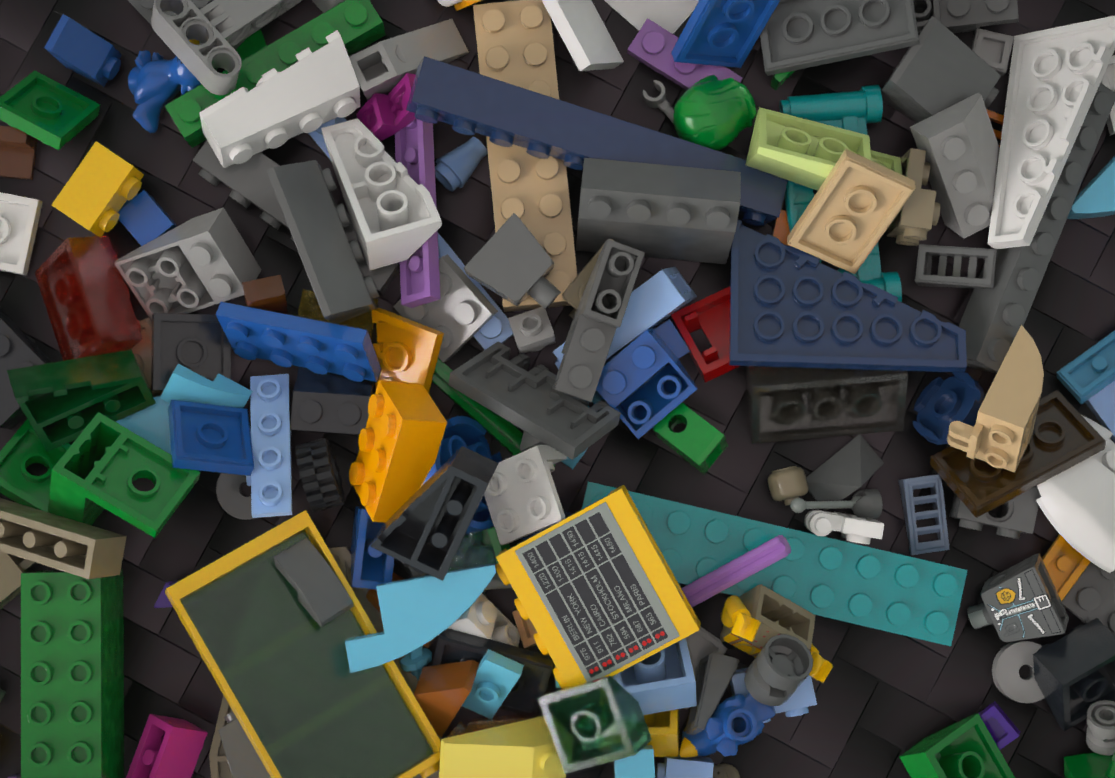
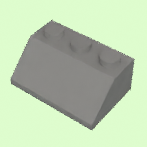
M976 93L910 127L917 148L926 150L925 162L930 163L928 179L932 190L936 191L935 199L940 203V212L944 224L963 239L990 226L1000 150L982 95Z

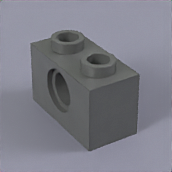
M1033 487L1002 504V511L997 517H992L987 512L976 518L954 493L949 517L960 519L959 527L982 531L983 525L997 527L996 535L1019 540L1021 533L1033 534L1039 507L1036 500L1041 495L1038 488Z

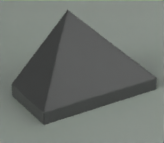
M858 434L806 477L808 491L816 501H841L859 489L884 462L862 435Z

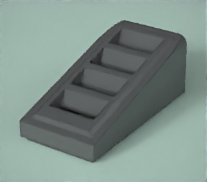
M919 244L915 282L918 286L993 289L997 249ZM933 257H939L938 275H931ZM947 258H954L952 276H946ZM962 258H969L967 278L960 277ZM977 258H985L983 279L975 278Z
M711 652L700 660L696 678L697 706L690 707L685 729L687 731L686 734L694 736L705 729L708 719L712 717L738 667L739 659Z

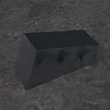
M461 446L382 525L370 547L443 581L499 463Z

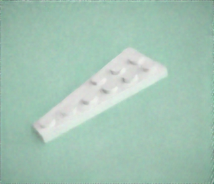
M1115 15L1014 36L987 243L992 248L1004 249L1030 246L1114 53Z

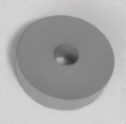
M1024 640L1014 641L1005 645L997 653L992 665V676L996 687L1004 696L1020 703H1034L1045 698L1034 678L1033 654L1042 647L1041 645ZM1023 665H1028L1030 674L1027 678L1022 679L1019 675V669Z

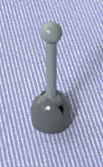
M878 489L859 490L855 492L850 501H804L802 498H795L790 504L792 511L795 513H801L805 509L851 508L857 517L865 519H878L882 513L883 506L882 497Z

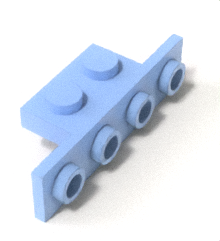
M289 374L250 377V390L253 391L250 395V434L254 469L251 476L246 475L247 486H251L252 518L292 515Z

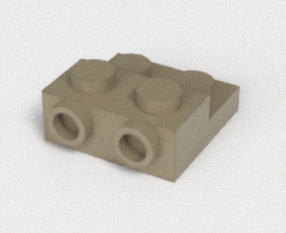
M910 148L901 157L902 175L914 180L916 188L887 228L886 236L896 238L897 244L918 246L919 240H927L928 231L932 229V225L936 226L939 220L940 203L935 202L936 191L921 189V185L926 186L930 173V163L925 162L926 150Z

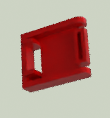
M730 286L671 314L672 323L690 351L689 354L705 383L739 367L729 365ZM700 328L711 345V348L703 351L702 355L690 333Z

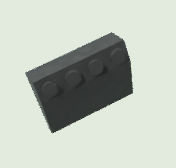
M584 158L576 251L597 252L607 239H613L615 242L645 252L643 257L726 264L736 232L740 208L741 172Z

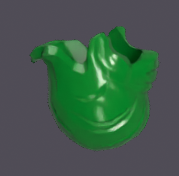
M710 75L696 82L679 98L674 108L673 123L680 139L719 151L732 143L743 129L752 127L753 120L757 116L756 105L744 84L733 78L718 80L715 75Z

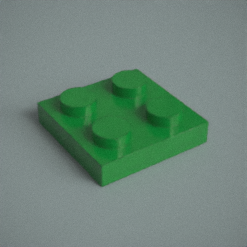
M34 70L0 97V120L59 150L98 117L100 104Z

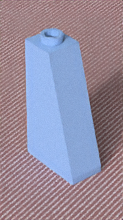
M676 267L662 269L631 293L621 326L616 328L605 363L627 347L646 329L655 328L669 318L671 314L680 310L697 297ZM565 343L553 351L557 357L555 364L558 369L564 356L562 350Z

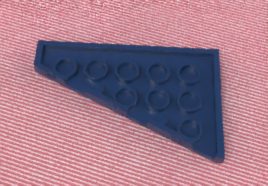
M737 220L730 256L729 365L965 372L967 368L966 330L950 322H941L935 315L925 310L920 312L898 301V297L872 284L862 283L857 277L847 272L842 274L820 263L819 258L795 247L784 245L778 238L769 234L765 236L742 225L743 221Z

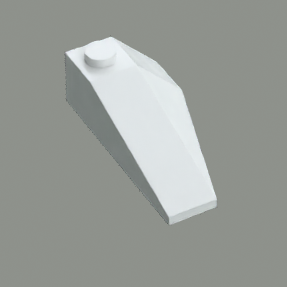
M358 118L321 128L369 270L407 260L442 226L441 218L430 192L422 184L418 185L408 175L407 168L401 162L396 163L384 150V145Z

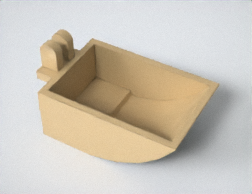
M1022 325L978 410L975 426L973 427L960 421H953L949 425L947 443L954 448L967 452L966 457L971 459L977 458L987 462L992 467L1004 468L1014 473L1032 438L1044 377L1039 350L1033 338Z

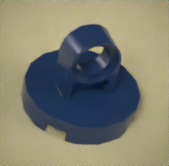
M952 372L954 376L945 380L939 376L921 392L915 402L914 410L918 412L917 422L913 420V426L928 442L937 445L948 444L949 425L953 421H960L973 427L975 426L978 410L985 395L982 386L968 373Z

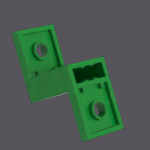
M100 412L95 415L72 445L67 443L47 452L27 419L0 451V493L16 503L91 526L102 511L106 509L156 538L197 483L200 476L198 470L172 468L171 454ZM40 463L46 466L48 471L41 476H34L28 473L26 468L30 464ZM138 478H147L154 483L155 487L150 491H139L133 486L132 482Z

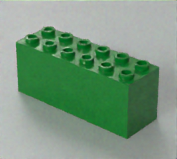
M121 569L120 575L86 579L61 570L21 573V778H124L123 569Z

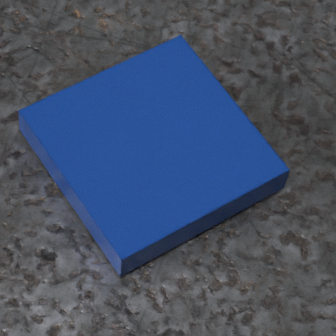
M171 400L168 414L172 468L251 476L254 469L248 409Z

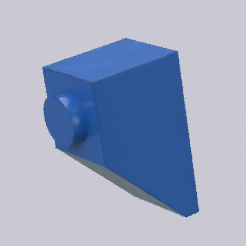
M64 14L61 16L44 47L65 67L103 87L108 79L112 80L117 75L121 66L120 57L122 54L112 44Z
M362 506L355 507L351 541V587L376 589L378 584L392 582L394 558L370 547L385 522H372L367 510Z

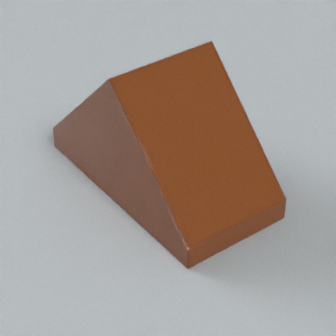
M468 660L422 668L414 696L438 736H443L470 694L476 677L478 662Z

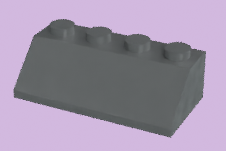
M317 160L267 169V174L324 318L330 323L339 324L376 309L377 307L373 299L379 297V293L372 276L364 277L359 263L365 261V257L358 240L350 241L345 227L351 225L343 203L336 205L331 191L336 190L337 186L330 169L322 170Z

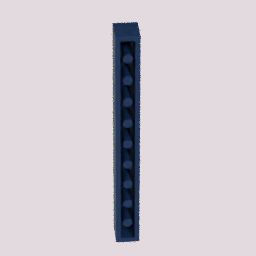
M425 56L417 68L406 111L415 113L414 117L420 121L432 124L438 121L453 125L452 129L458 133L475 135L476 132L489 136L490 142L496 145L512 147L514 144L527 148L526 152L531 156L548 159L549 156L564 160L563 164L576 170H583L584 158L741 172V199L738 216L743 217L742 221L753 226H764L779 218L788 183L786 179L746 166V160Z

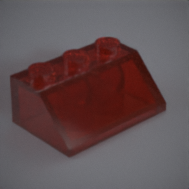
M99 236L67 238L35 271L63 361L131 350L143 339L141 325L135 317L129 299L128 287L124 284L122 275L114 264L118 257L112 248L108 236H102L101 238Z

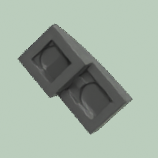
M307 537L274 557L275 567L298 592V601L320 627H323L353 607V601L344 586Z

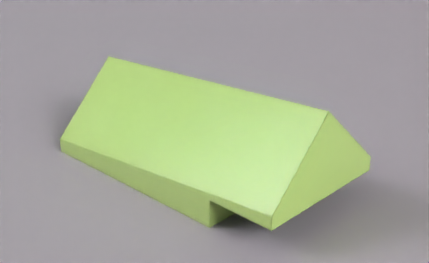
M761 107L758 109L746 166L818 191L845 149L902 175L901 158L871 150L869 135Z

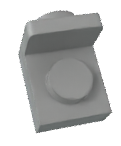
M543 307L508 318L520 354L539 351L548 345L556 343L553 328L546 309Z

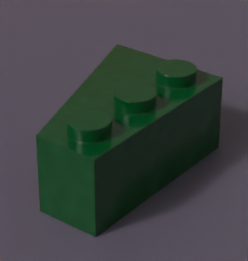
M132 349L7 370L15 399L47 452L76 440L98 412L116 422L156 404L146 376Z

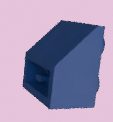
M653 328L646 329L603 367L596 388L609 406L621 413L620 419L637 439L641 438L698 389L677 356Z

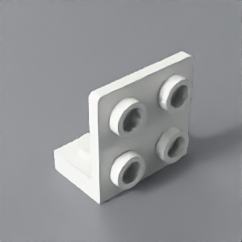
M537 445L499 462L484 496L501 545L509 544L565 519L551 472L555 470L554 464L567 459V456L549 445Z

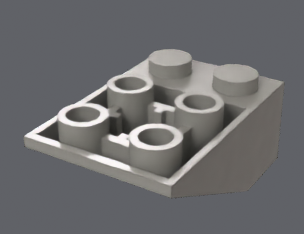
M224 207L194 217L114 262L151 321L153 313L188 314L243 296L242 282L256 280L262 270Z

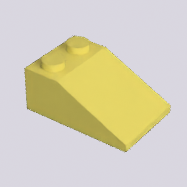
M547 715L441 739L439 778H566L569 738Z

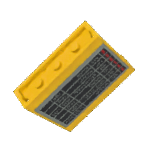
M625 485L611 491L608 496L516 546L501 551L496 556L499 562L495 565L496 571L504 585L511 584L518 598L514 599V603L519 614L525 621L531 620L537 633L533 634L539 650L543 655L549 653L556 666L553 669L556 681L562 689L568 688L573 697L700 630L701 623Z

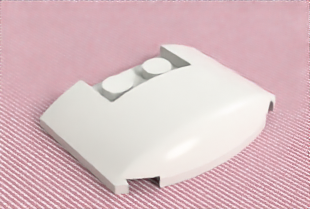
M1083 416L1105 439V449L1037 485L1042 497L1036 501L1050 523L1076 551L1096 566L1111 573L1115 570V443L1110 439L1114 433Z

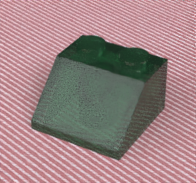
M611 676L551 692L537 698L565 774L634 756L652 740L639 702Z

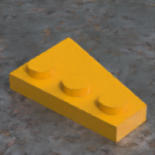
M382 308L372 310V323H376L377 343H374L373 347L381 366L379 380L423 384L429 393L444 333ZM378 381L375 383V392L378 385Z

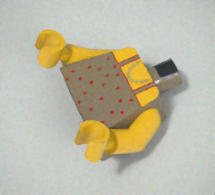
M762 584L757 585L740 597L732 595L726 599L721 613L723 629L720 633V639L727 649L738 648L756 658L770 638L780 634H787L798 638L810 650L813 658V667L809 673L811 677L824 683L833 668V664L822 658L817 648L812 644L816 616Z

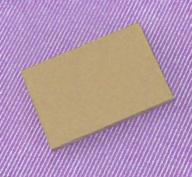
M845 149L787 236V244L856 274L915 190V181Z

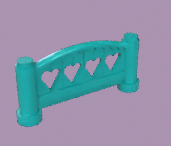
M878 84L861 86L860 91L789 96L787 100H780L779 112L867 135L866 124L879 123L882 120L883 101ZM788 180L785 191V206L788 227L791 232L815 195L813 189ZM878 242L856 274L841 268L837 270L842 274L847 272L857 277L862 283L872 284L898 297V301L902 302L899 274L897 272L881 273Z

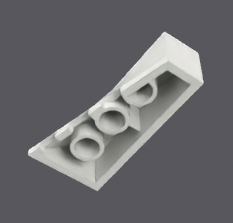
M338 30L326 36L328 44L312 53L308 47L296 54L298 62L285 70L277 72L273 68L261 75L262 78L257 82L256 87L250 91L245 87H241L199 113L203 134L223 168L232 164H242L253 155L268 148H278L288 139L301 133H311L322 124L337 117H347L360 107V85Z

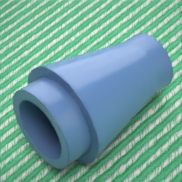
M476 137L470 138L466 143L436 160L435 177L449 191L453 192L457 187L463 188L482 158L488 154L486 147Z

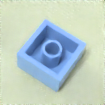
M686 638L611 677L619 719L697 706L696 680Z

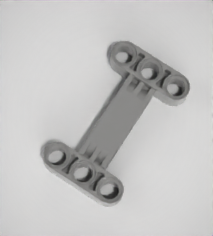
M154 0L151 25L156 34L205 89L215 95H226L235 89L242 65L241 57L233 47L303 0H213L200 10L191 0ZM345 0L312 1L325 13ZM164 11H171L177 15L170 16L165 14ZM196 39L202 42L203 44L196 45L191 43L189 40ZM214 68H223L227 70L229 73L222 74L217 72Z

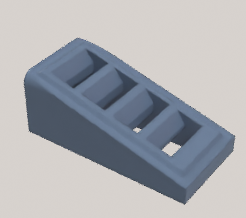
M934 474L898 480L910 555L950 550L941 476ZM930 487L931 495L913 497V490ZM933 504V510L915 513L914 505ZM935 517L936 525L917 528L916 520ZM937 533L938 540L918 543V535Z

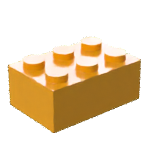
M379 380L375 394H372L369 399V417L366 427L359 434V452L356 462H353L350 466L349 481L354 486L360 497L361 504L367 510L372 522H386L423 485L425 478L435 464L447 421L423 384Z

